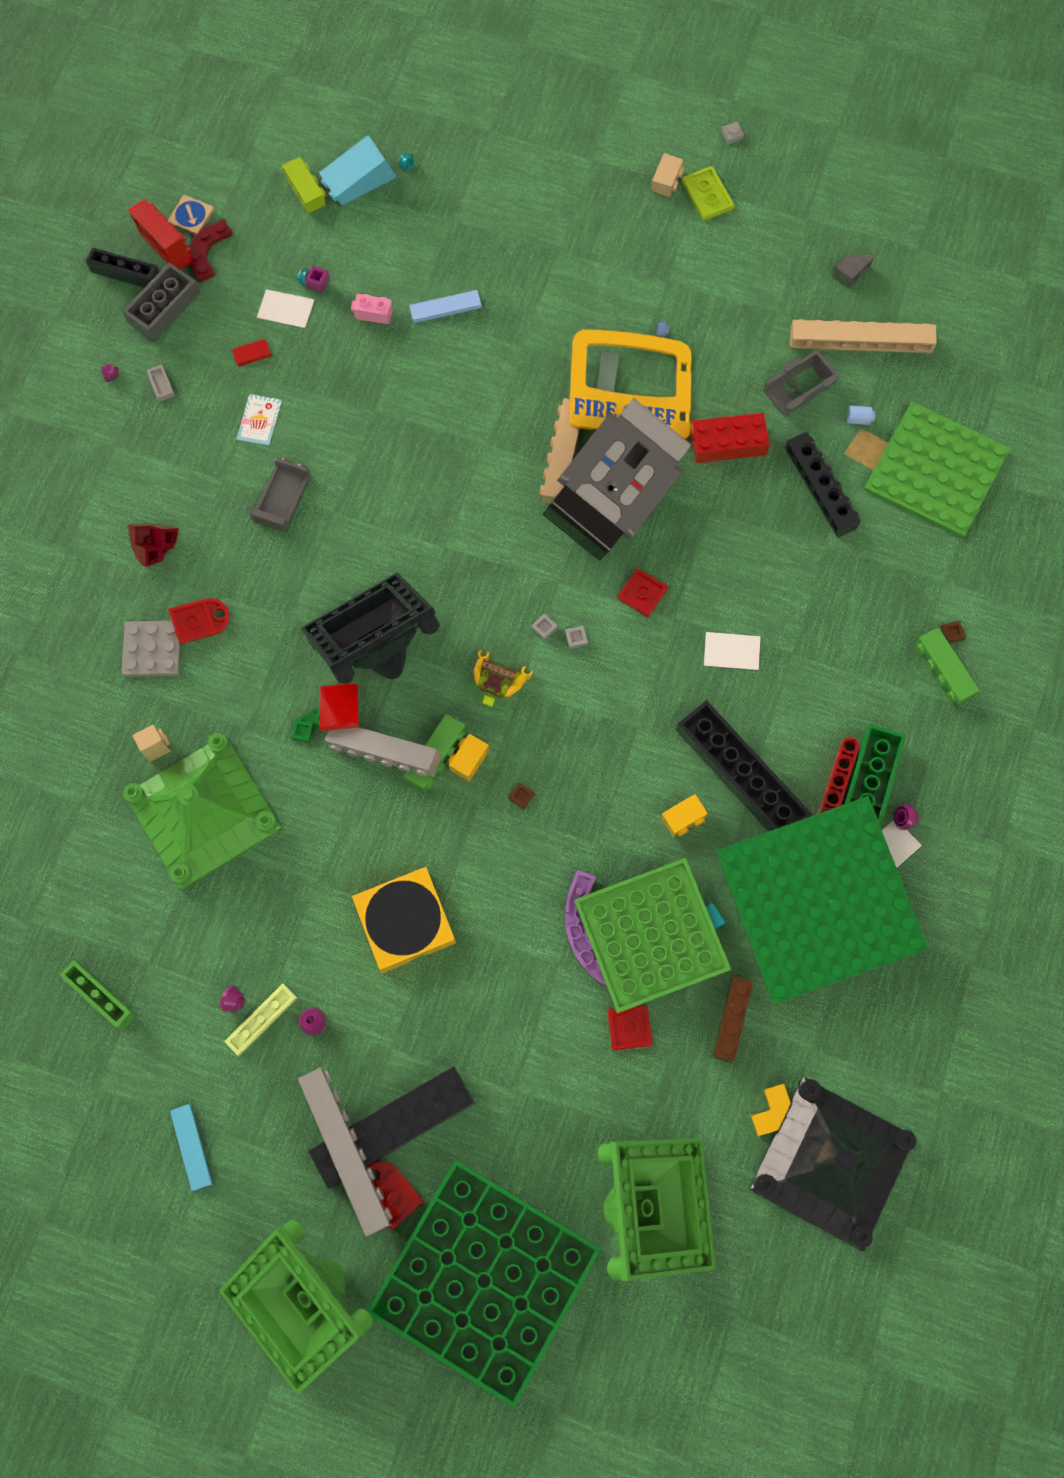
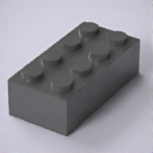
M168 263L122 312L130 325L152 341H155L200 294V291L194 279L171 263Z

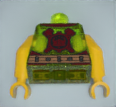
M482 650L478 652L479 659L476 661L473 669L478 690L485 692L482 703L492 707L496 697L500 699L511 697L521 689L533 673V671L529 674L524 673L526 666L522 668L520 674L517 670L491 661L489 652H487L486 656L482 657Z

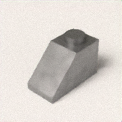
M872 254L847 255L843 260H839L835 264L833 277L849 289L872 266L874 256Z

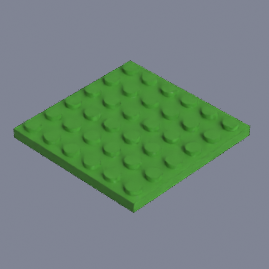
M911 401L864 487V491L960 538H964L1011 448Z
M686 858L574 900L617 1014L731 971Z

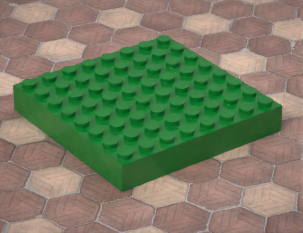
M869 796L716 851L772 1004L928 950Z
M455 1159L367 1312L375 1320L515 1408L601 1248Z

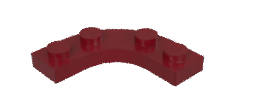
M225 219L200 230L190 243L189 248L192 251L190 255L193 259L190 265L199 283L215 277L214 271L207 259L210 248L216 243L233 236Z

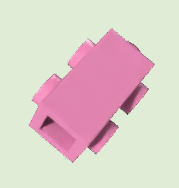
M357 294L356 300L352 301L351 310L354 311L355 319L390 324L393 306L392 301L385 297L378 298L368 294Z

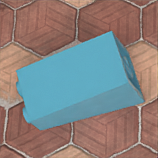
M369 135L319 172L323 178L321 180L322 184L326 189L329 188L331 190L330 196L335 202L338 200L341 205L397 177Z

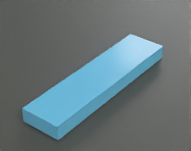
M188 1104L170 1110L191 1190L196 1191L213 1185L192 1105Z

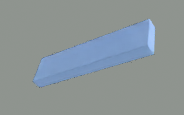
M477 290L409 305L413 323L482 308Z

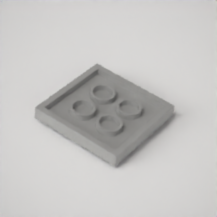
M172 621L125 622L121 673L123 677L180 675L181 645H179Z

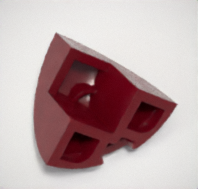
M128 524L131 547L140 564L147 567L164 560V556L176 544L179 528L159 524Z

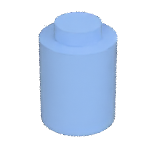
M849 406L848 424L870 425L871 422H874L875 411H872V407Z

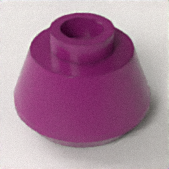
M901 804L895 810L893 820L898 829L908 830L918 824L919 813L911 805Z
M229 986L225 990L220 1001L222 1011L236 1012L238 1009L241 1010L246 999L243 998L244 994L236 986Z
M315 1007L304 1010L299 1017L300 1029L308 1035H317L322 1032L326 1026V1016L323 1011Z

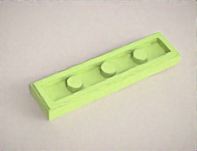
M282 984L224 1042L240 1056L297 997L285 984Z

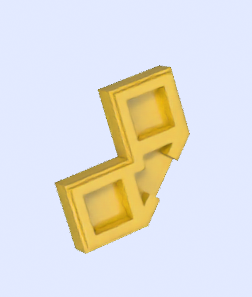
M784 1084L764 1090L770 1110L751 1116L757 1136L779 1129L791 1104Z

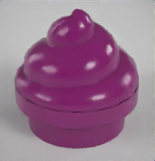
M105 363L104 367L102 366L101 368L106 382H110L119 375V368Z

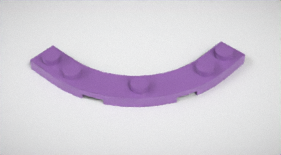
M577 870L566 902V932L572 951L579 963L589 975L606 986L574 902L575 899L590 894L596 877Z

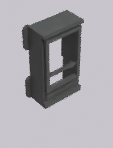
M815 350L801 360L796 358L784 365L781 373L765 382L763 391L782 415L786 417L789 413L831 386H835L840 379V374L833 369L818 350ZM812 366L824 381L803 394L791 378ZM788 381L789 385H792L800 396L793 400L781 385Z

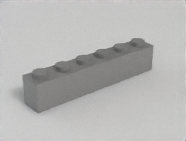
M360 727L331 730L325 739V742L334 752L340 753V751H343L355 758L361 756L369 762H381L386 767L396 766L401 771H413L421 777H434L442 757L435 748Z

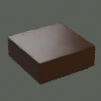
M960 621L941 626L942 633L948 643L965 640L966 637Z
M519 782L508 799L524 810L535 796V793Z

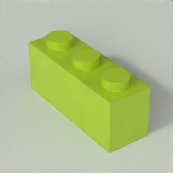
M298 157L282 165L287 181L307 213H311L326 205L324 199L326 193L322 187L319 188L316 176L314 174L311 175L307 162L304 163L301 157Z

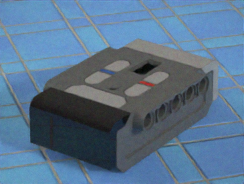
M633 398L618 418L613 413H609L557 479L564 487L542 515L600 561L609 553L622 535L631 539L683 472L676 464L691 444L638 400Z

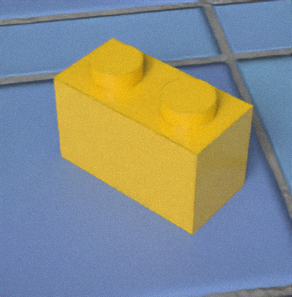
M471 734L461 740L458 746L460 749L456 754L453 753L448 761L450 771L469 782L490 751L488 744Z
M696 794L662 813L661 819L673 837L677 835L681 837L689 832L690 827L702 825L706 821L705 818L708 813Z

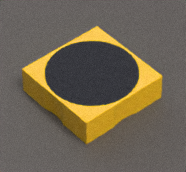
M426 867L352 896L379 970L382 973L407 964L419 956L431 954L456 944Z

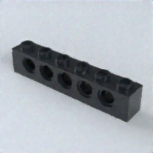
M805 432L787 440L786 452L836 537L839 538L856 530L860 523L859 514L852 509L850 499L842 492L841 484L833 477V471L824 462V456L817 450L814 439ZM820 482H824V483H826L827 485L824 486V485L820 484ZM829 497H833V498H835L836 500H835V501L830 500ZM838 512L844 513L845 516L839 515Z

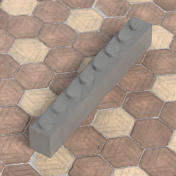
M320 1067L298 1078L365 1236H370L392 1225L390 1222L393 1219L388 1207L384 1208L381 1201L384 1199L379 1187L375 1188L372 1181L375 1179L374 1173L364 1163V1160L367 1159L362 1147L358 1149L355 1142L358 1140L355 1130L353 1128L350 1129L347 1121H349L348 1114L345 1109L341 1110L338 1103L341 1101L337 1090H333L330 1085L333 1082L328 1070L324 1071Z

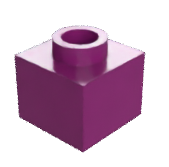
M312 266L305 279L307 288L323 293L330 280L329 273L326 270Z

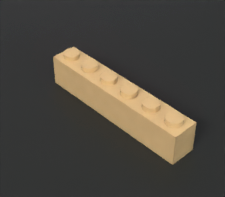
M566 398L563 399V404H559L557 415L560 417L559 421L556 420L554 425L556 435L551 438L550 447H553L552 453L548 452L547 463H549L548 469L545 468L543 475L545 484L540 487L539 495L542 496V503L550 504L564 487L557 479L575 458L581 428H574L569 424L570 399Z

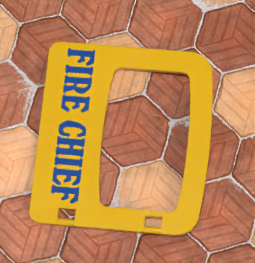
M581 330L577 332L572 342L569 424L574 428L597 430L610 412L618 418L631 400L635 398L681 437L687 439L690 435L692 355L690 348L681 341L644 334L605 330ZM589 345L628 347L675 356L677 360L676 396L651 397L629 395L588 387L585 382L587 347ZM681 364L687 365L686 372L681 371ZM680 413L685 414V421H680Z

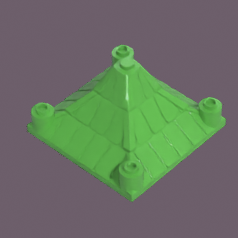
M212 734L205 747L180 760L140 785L136 783L128 784L123 790L124 798L131 805L167 867L170 878L176 883L180 891L282 830L225 734Z
M702 1138L616 1141L601 1144L598 1149L599 1161L605 1166L613 1165L614 1188L611 1189L605 1200L603 1212L610 1227L618 1233L621 1257H613L608 1262L607 1271L610 1278L613 1280L631 1281L716 1270Z
M291 1220L275 1229L222 1286L219 1292L298 1395L372 1327V1317L369 1312L363 1309H358L349 1316L343 1297L346 1288L344 1269L337 1263L328 1260H315L300 1248L297 1249L295 1244L303 1238V1227L300 1223Z

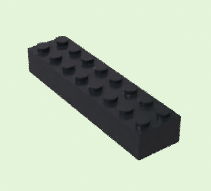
M707 700L677 724L676 731L768 832L811 817L812 813Z
M453 1066L349 1128L355 1130L358 1140L355 1142L358 1149L362 1147L367 1158L364 1160L366 1167H369L475 1105L456 1068ZM325 1141L310 1149L308 1152L327 1189L342 1183Z

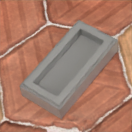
M163 364L146 370L158 402L175 396Z

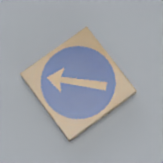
M183 195L168 219V223L171 222L175 228L196 236L200 230L204 229L215 210L211 205Z

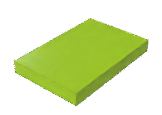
M713 166L681 178L684 188L703 221L734 209L735 205Z

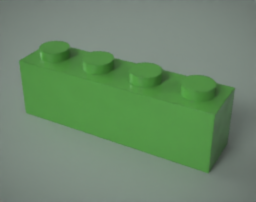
M939 628L918 638L915 643L916 651L924 657L927 668L933 671L938 685L944 688L948 700L955 707L978 694L979 688Z
M445 714L425 745L437 749L442 756L434 777H421L415 772L409 771L404 776L406 782L424 793L428 789L431 790L436 783L435 778L438 773L442 774L447 765L445 763L453 753H456L457 748L455 747L466 737V725Z
M73 960L60 974L71 987L116 1028L124 1030L137 1016L81 963Z

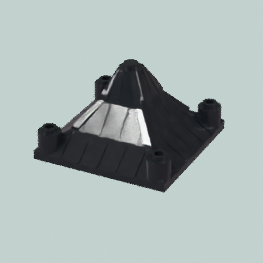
M397 572L301 627V630L313 650H316L326 662L337 682L348 684L355 676L352 666L354 668L373 669V671L388 679L398 678L404 670L406 649L417 632L416 629L420 627L422 633L430 635L438 630L440 624L435 615L434 608Z
M802 1077L790 1102L788 1111L779 1129L776 1131L749 1190L864 1252L872 1243L873 1230L909 1151L916 1146V1136L910 1130H903L823 1088L816 1080Z

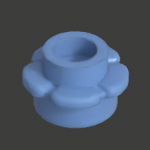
M663 321V323L658 322L656 336L662 338L668 336L669 325H666V321Z

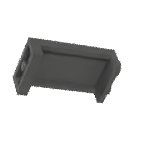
M275 458V467L256 509L251 508L249 515L253 522L287 532L311 475L309 469L303 464L297 465L285 458Z

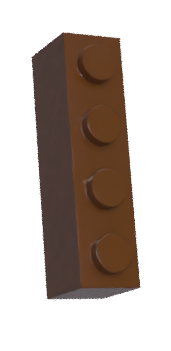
M735 976L732 977L712 1058L729 1063L735 1061L753 981Z

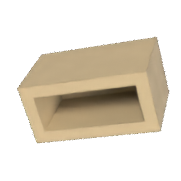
M663 154L652 179V192L671 197L673 191L676 192L679 184L678 178H682L685 167H682L683 159Z
M151 725L132 735L140 752L150 762L171 752L168 747L171 743L161 728L157 729L154 725Z

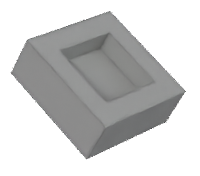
M737 121L721 127V133L727 144L739 141L744 137V133Z
M545 613L531 625V629L544 641L558 628V625Z
M584 626L565 629L569 649L588 645Z

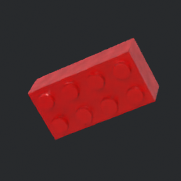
M144 198L128 209L139 234L167 263H171L179 270H182L193 262L190 255L192 251L185 244L186 238L181 232L178 233L171 222L168 223L162 212L158 213L153 203L150 204Z
M764 413L694 420L691 423L690 433L695 463L764 456L768 453L770 443Z

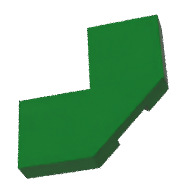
M320 706L295 720L290 737L292 740L310 743L314 726H320Z

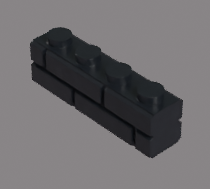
M93 247L86 259L91 273L141 287H146L160 273L157 265Z

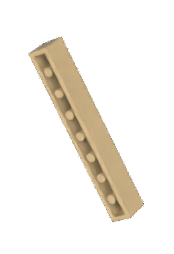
M798 319L792 321L790 329V348L933 353L937 344L936 325L928 323L900 324L893 322L876 323L873 321L841 322L839 320L808 321Z

